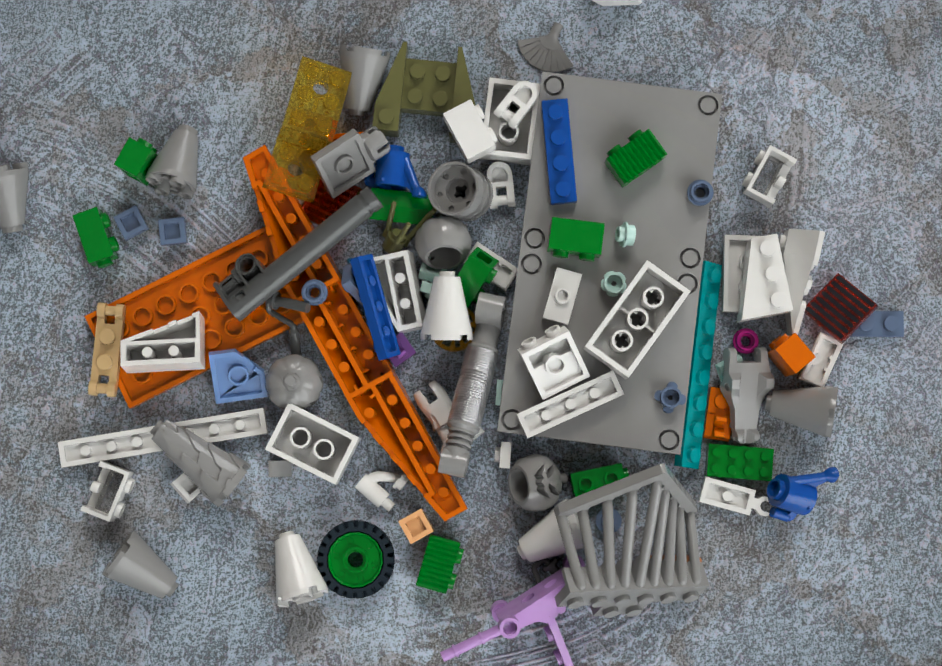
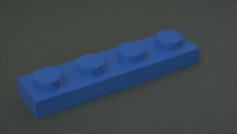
M568 98L541 101L550 204L577 203Z
M373 254L350 259L352 274L356 280L359 299L363 304L366 323L371 332L373 348L378 360L400 355L401 352Z

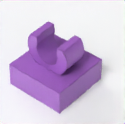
M401 332L396 335L401 354L389 358L395 368L416 354L414 348Z

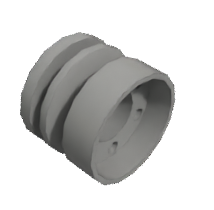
M458 161L446 162L436 168L430 176L427 187L428 198L435 209L442 214L465 222L474 221L483 216L490 208L493 199V188L488 177L481 171Z

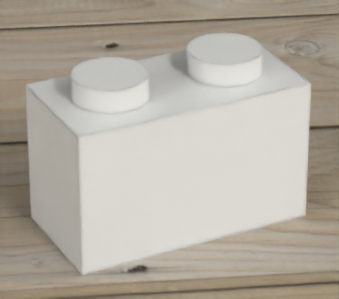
M471 99L443 113V120L467 164L494 151V142L497 141L492 128H486L482 121L485 115L479 104L474 106Z

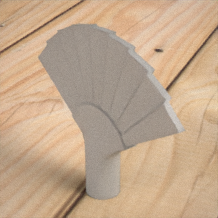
M554 22L549 34L546 36L517 40L519 49L528 63L546 72H561L573 67L558 41L563 25Z

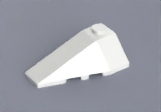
M788 229L784 232V235L780 234L779 244L793 311L785 314L788 336L793 333L798 335L806 308V301L803 300V296H807L812 287L813 280L809 274L814 266L818 265L825 235L824 231Z

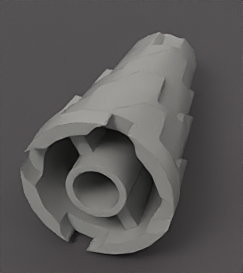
M167 419L164 423L159 420L150 431L154 435L151 439L165 452L164 455L183 470L184 474L201 489L200 492L217 507L223 504V499L232 493L251 467L250 464L235 454L227 453L212 443L206 442L190 430L183 429Z

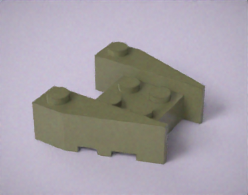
M403 41L375 102L372 127L376 126L378 131H381L385 136L399 137L402 113L443 117V113L470 99L475 106L462 47H458L457 63L408 58V43ZM449 132V143H456L451 132Z

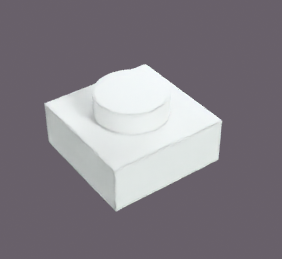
M501 442L500 447H495L494 462L499 463V468L510 469L512 442Z
M183 472L170 485L186 503H189L200 493L201 489Z

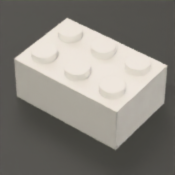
M489 78L484 124L486 128H492L497 141L494 142L495 150L480 159L530 165L541 84L533 83L537 89V99L519 125L513 129L508 125V121L502 117L498 118L493 113L513 86L520 81ZM513 103L508 107L514 114L519 109Z
M287 404L265 450L338 485L361 438L293 404Z

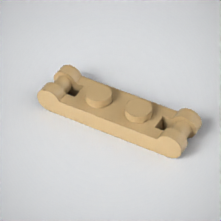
M99 302L96 310L97 321L88 394L98 396L100 393L106 394L107 397H116L120 373V341L123 340L126 305L116 304V306H108L107 303ZM107 316H114L115 324H107ZM101 376H109L107 384L100 383Z

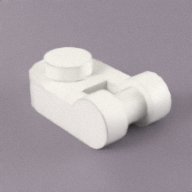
M529 81L518 82L498 105L493 114L498 118H504L509 122L508 125L515 129L534 105L537 99L536 87ZM511 103L519 108L515 114L508 109Z
M500 161L492 163L487 170V177L493 188V199L490 209H497L498 206L502 205L516 207L513 175L510 166ZM506 188V195L497 196L496 189Z

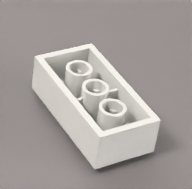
M647 260L583 349L622 378L628 379L691 291ZM652 293L655 294L657 305L654 303L649 304L646 294L649 296ZM639 315L641 317L639 321L642 325L637 324L634 326L630 316L635 317ZM622 335L626 338L624 340V343L627 345L626 348L616 346L615 336L620 338Z

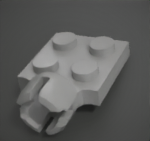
M376 126L370 127L361 134L353 128L310 158L328 194L334 199L375 172V161L389 153L390 145L388 144L383 148L388 143V140L381 131H378Z

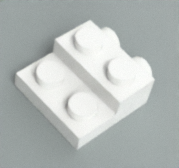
M551 326L545 330V336L539 339L530 337L521 343V348L517 349L543 400L590 377L575 342L565 326Z

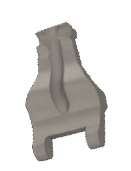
M756 347L754 349L755 361H737V350L735 348H725L723 351L724 376L720 384V390L730 407L731 422L729 427L732 429L730 439L739 444H751L759 440L760 434L757 430L759 409L766 394L774 388L775 378L770 372L768 352L765 347Z

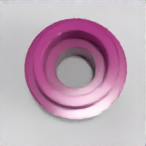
M743 328L734 334L732 342L734 348L739 353L749 354L758 347L759 339L753 330ZM742 337H747L749 339L748 346H743L741 344Z

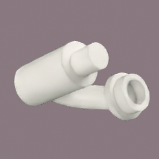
M385 471L366 474L355 488L377 508L382 506L389 512L395 503L388 498L390 494L378 482H393L395 484L392 487L401 490L409 481L406 474L400 475Z

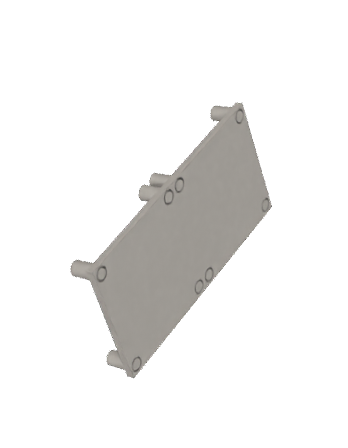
M542 71L497 432L525 435L516 414L612 371L583 349L622 295L619 293L616 297L608 296L606 291H603L601 288V280L604 279V275L609 271L621 272L626 278L625 283L628 287L643 264L648 260L691 292L630 377L625 380L615 373L624 395L534 436L681 455L710 202L704 206L692 204L687 197V189L695 180H705L712 186L722 94ZM568 98L577 203L551 205L541 101ZM641 129L642 132H645L647 129H650L666 151L667 156L622 188L604 163L606 158L609 157L607 152L618 144L621 147L630 142L628 138L636 131ZM697 189L695 191L697 197H704L703 190ZM552 217L605 223L601 256L595 258L594 261L579 260V256L569 254L568 258L553 257V252H547ZM623 222H628V225L635 226L636 238L633 246L626 245L623 248L615 240V231ZM557 267L582 274L568 326L543 319ZM613 281L611 285L616 286V282ZM653 293L650 296L646 294L647 302L657 305L655 301L656 295ZM639 315L635 317L630 316L634 326L637 324L642 325L639 321L641 318ZM551 326H565L575 342L590 377L543 400L517 349L521 348V343L530 337L539 339L545 336V330ZM622 335L620 338L615 336L616 346L626 348L627 345L624 343L626 338ZM669 382H675L678 385L677 389L686 396V402L675 407L672 413H665L660 401L655 400L654 394L657 390L666 388ZM672 395L668 396L669 400L673 399Z

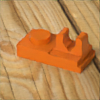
M709 387L703 438L729 442L731 428L729 427L731 422L730 407L720 388Z

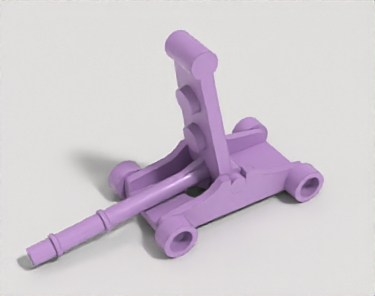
M578 555L581 567H585L583 559ZM567 556L563 560V568L570 567ZM563 568L509 603L504 600L495 601L491 606L490 612L493 619L498 622V625L483 632H478L477 635L456 645L453 644L451 645L452 647L441 651L440 654L444 662L454 657H459L460 654L481 644L484 645L486 644L485 642L500 635L507 639L515 638L521 628L535 622L547 623V626L543 627L548 641H554L557 648L553 651L558 665L574 666L555 620L559 613L562 614L566 611V607H557L554 598L565 586L561 571Z

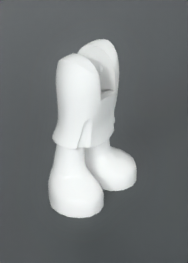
M433 380L428 385L432 389L434 396L438 398L437 400L429 404L428 399L420 390L414 393L413 396L420 410L430 421L433 431H437L443 443L440 453H442L443 448L447 446L445 444L449 433L447 422L452 401L445 389L437 381ZM482 427L479 433L474 436L473 441L485 432Z

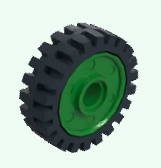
M361 520L343 522L331 529L323 538L317 555L318 570L328 588L336 594L351 599L368 597L382 589L393 573L395 564L393 545L386 533L372 523ZM353 552L360 553L363 557L362 565L353 566L349 561L350 554Z

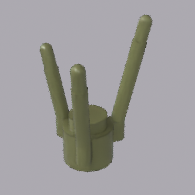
M393 201L389 210L386 227L382 233V236L385 238L382 248L389 254L402 251L403 247H407L416 235L417 230L436 213L437 209L432 208L415 228L406 235L411 226L410 222H407L402 230L398 228L391 230L396 209V202Z

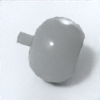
M439 212L436 214V217L426 220L417 230L414 243L419 258H422L423 263L432 268L442 270L455 268L466 259L471 250L472 238L467 226L463 222Z
M289 354L277 359L270 366L265 378V388L270 400L277 407L285 409L287 404H293L305 409L315 404L319 399L323 388V378L318 365L311 359L299 354Z
M532 454L518 459L508 475L509 492L514 502L524 510L533 512L551 508L559 499L562 484L568 481L567 475L565 473L560 474L554 462L543 454Z

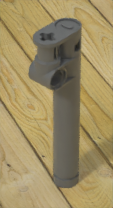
M367 186L360 191L358 196H354L267 267L252 254H243L236 260L235 268L231 270V274L220 283L215 281L213 286L229 311L239 321H242L369 219L374 212L379 211L384 206Z

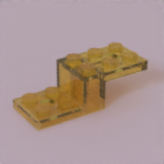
M302 56L288 106L280 124L263 188L312 203L314 201L320 176L310 157L334 140L352 72ZM321 84L326 88L327 93L323 95L317 94L313 86ZM292 164L298 165L301 168L302 174L298 176L290 174L288 166Z

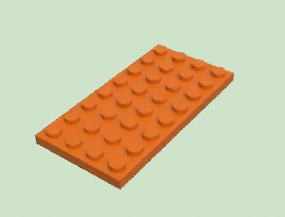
M265 227L108 304V306H116V304L126 305L123 339L150 329L155 330L168 325L171 321H178L192 316V313L198 311L201 312L205 319V369L126 373L120 366L118 387L129 409L210 370L209 352L236 349L240 353H244L290 330L288 325L266 312L265 302L242 321H239L229 311L213 286L215 281L220 283L231 274V270L235 268L236 260L243 254H252L265 267L275 261L272 245ZM285 286L278 291L282 297L291 299ZM279 307L276 310L273 309L293 321L296 326L304 323L301 315L296 310ZM96 311L84 316L94 337L97 321ZM107 316V324H115V317Z

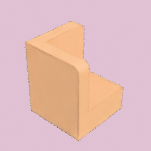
M423 508L398 521L410 544L435 531Z

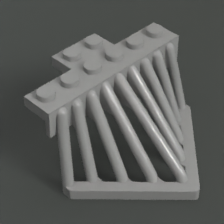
M658 464L555 506L554 512L570 566L561 570L565 586L554 597L557 607L568 606L569 609H576L581 606L591 605L593 616L604 615L605 618H611L627 614V616L633 617L641 614L642 610L651 602L661 601L662 604H668L678 600H684L685 603L696 601L699 595L710 586L703 564L699 558L695 513L698 510L696 503L665 464ZM651 484L640 554L632 562L638 499L637 491L641 487ZM626 493L622 558L615 564L612 501L615 497ZM602 503L604 562L601 566H598L588 510L590 507ZM574 513L578 514L586 559L585 567L580 565L567 516ZM685 522H686V532H687V542H688V552H689V561H688V562H687V556H686ZM664 540H665V553H664V559L662 560L663 548H664ZM652 542H653L652 557L650 558V553H651V548H652ZM675 542H676V561H675Z

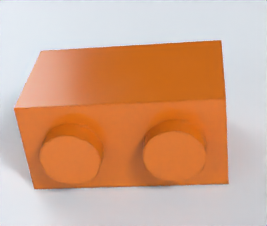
M784 333L769 344L771 349L768 351V357L785 377L796 374L816 357L796 333L789 336Z

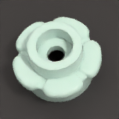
M623 222L621 226L616 228L615 240L623 248L626 245L633 246L636 238V228L634 225H628V222Z
M609 271L604 275V279L601 280V288L603 291H606L608 296L616 297L619 293L622 294L627 287L625 283L626 278L621 272ZM615 281L616 286H612L611 283Z

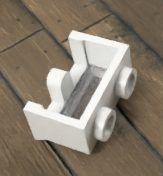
M771 145L765 151L760 150L754 160V163L757 165L754 173L748 172L742 183V186L745 187L743 194L770 208L775 202L774 198L778 191L783 187L788 172L795 165L797 159Z
M100 461L98 466L102 467L98 480L92 482L90 487L92 495L88 504L82 505L81 511L112 522L115 521L116 517L120 518L124 512L126 504L122 503L125 494H130L134 487L135 479L132 478L134 472L106 461Z

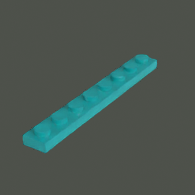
M703 261L681 455L675 454L674 466L699 469L717 307L719 303L718 298L722 277V265L709 261Z

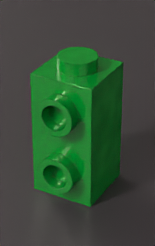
M94 207L72 215L88 263L94 267L98 266L99 269L112 265V261L119 258L117 251L120 250L116 237H111L108 227L112 225L107 212L103 213L101 209Z
M479 247L470 254L457 277L461 278L467 309L473 302L477 304L480 292L485 293L482 287L485 283L490 284L498 272L494 268L499 260Z
M622 463L569 474L574 497L629 476L627 467L623 468Z

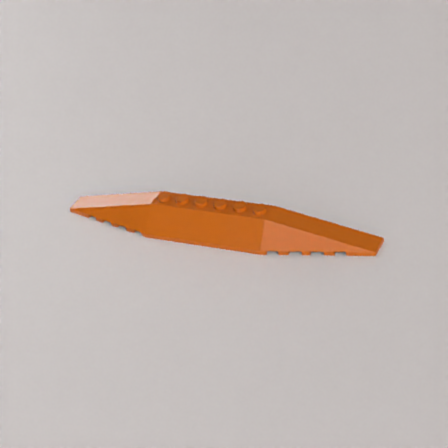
M263 145L244 156L243 160L276 260L310 233L314 227L267 146ZM326 252L285 285V288L291 299L305 302L301 291L307 281L317 279L327 286V299L320 305H311L308 313L298 311L358 420L390 455L395 464L401 468L412 484L423 494V497L444 521H447L468 509L451 475L438 472L439 452L388 359L378 360L373 348V339L367 326L366 318L354 297L343 289L341 285L342 275L329 252ZM312 289L311 296L313 298L318 297L319 289Z

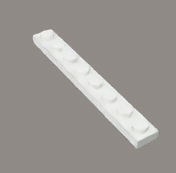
M265 408L174 422L177 426L190 430L210 443L269 434ZM154 426L58 442L61 468L161 452L163 450L151 439L154 435L150 431Z

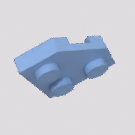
M236 349L209 352L216 404L268 397L263 368Z

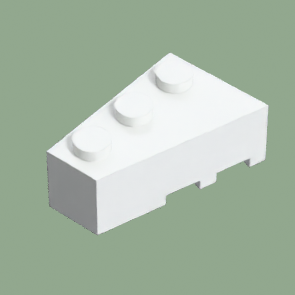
M772 234L751 238L746 242L737 323L793 311L778 235Z
M404 250L373 257L391 321L396 330L401 333L421 330L425 317V308L420 291L414 253Z
M198 311L192 313V316L178 321H171L168 325L155 330L150 329L121 340L120 366L126 373L205 369V319L203 315Z

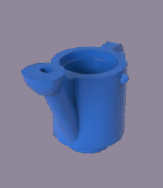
M390 145L389 153L376 160V164L374 163L376 171L364 178L365 185L370 188L403 191L408 188L412 193V197L427 198L426 191L419 185L410 161V154L404 152L405 148L399 145Z
M829 467L824 472L798 476L776 475L767 487L768 501L774 506L769 510L770 517L787 522L792 521L797 514H809L817 501L816 487L825 482L834 483L839 478L838 469L836 467Z

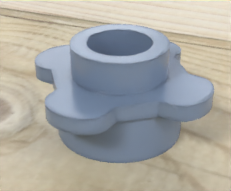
M669 382L666 388L657 390L654 394L655 400L660 401L665 413H672L675 407L686 402V396L677 389L678 385L675 382ZM669 395H672V400L668 399Z

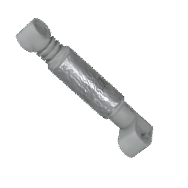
M480 292L475 309L476 327L473 340L468 344L464 354L460 377L458 378L447 422L449 427L448 440L445 443L447 446L443 448L440 456L439 473L465 478L470 460L469 451H471L474 436L479 433L498 360V350L496 348L507 309L506 297Z

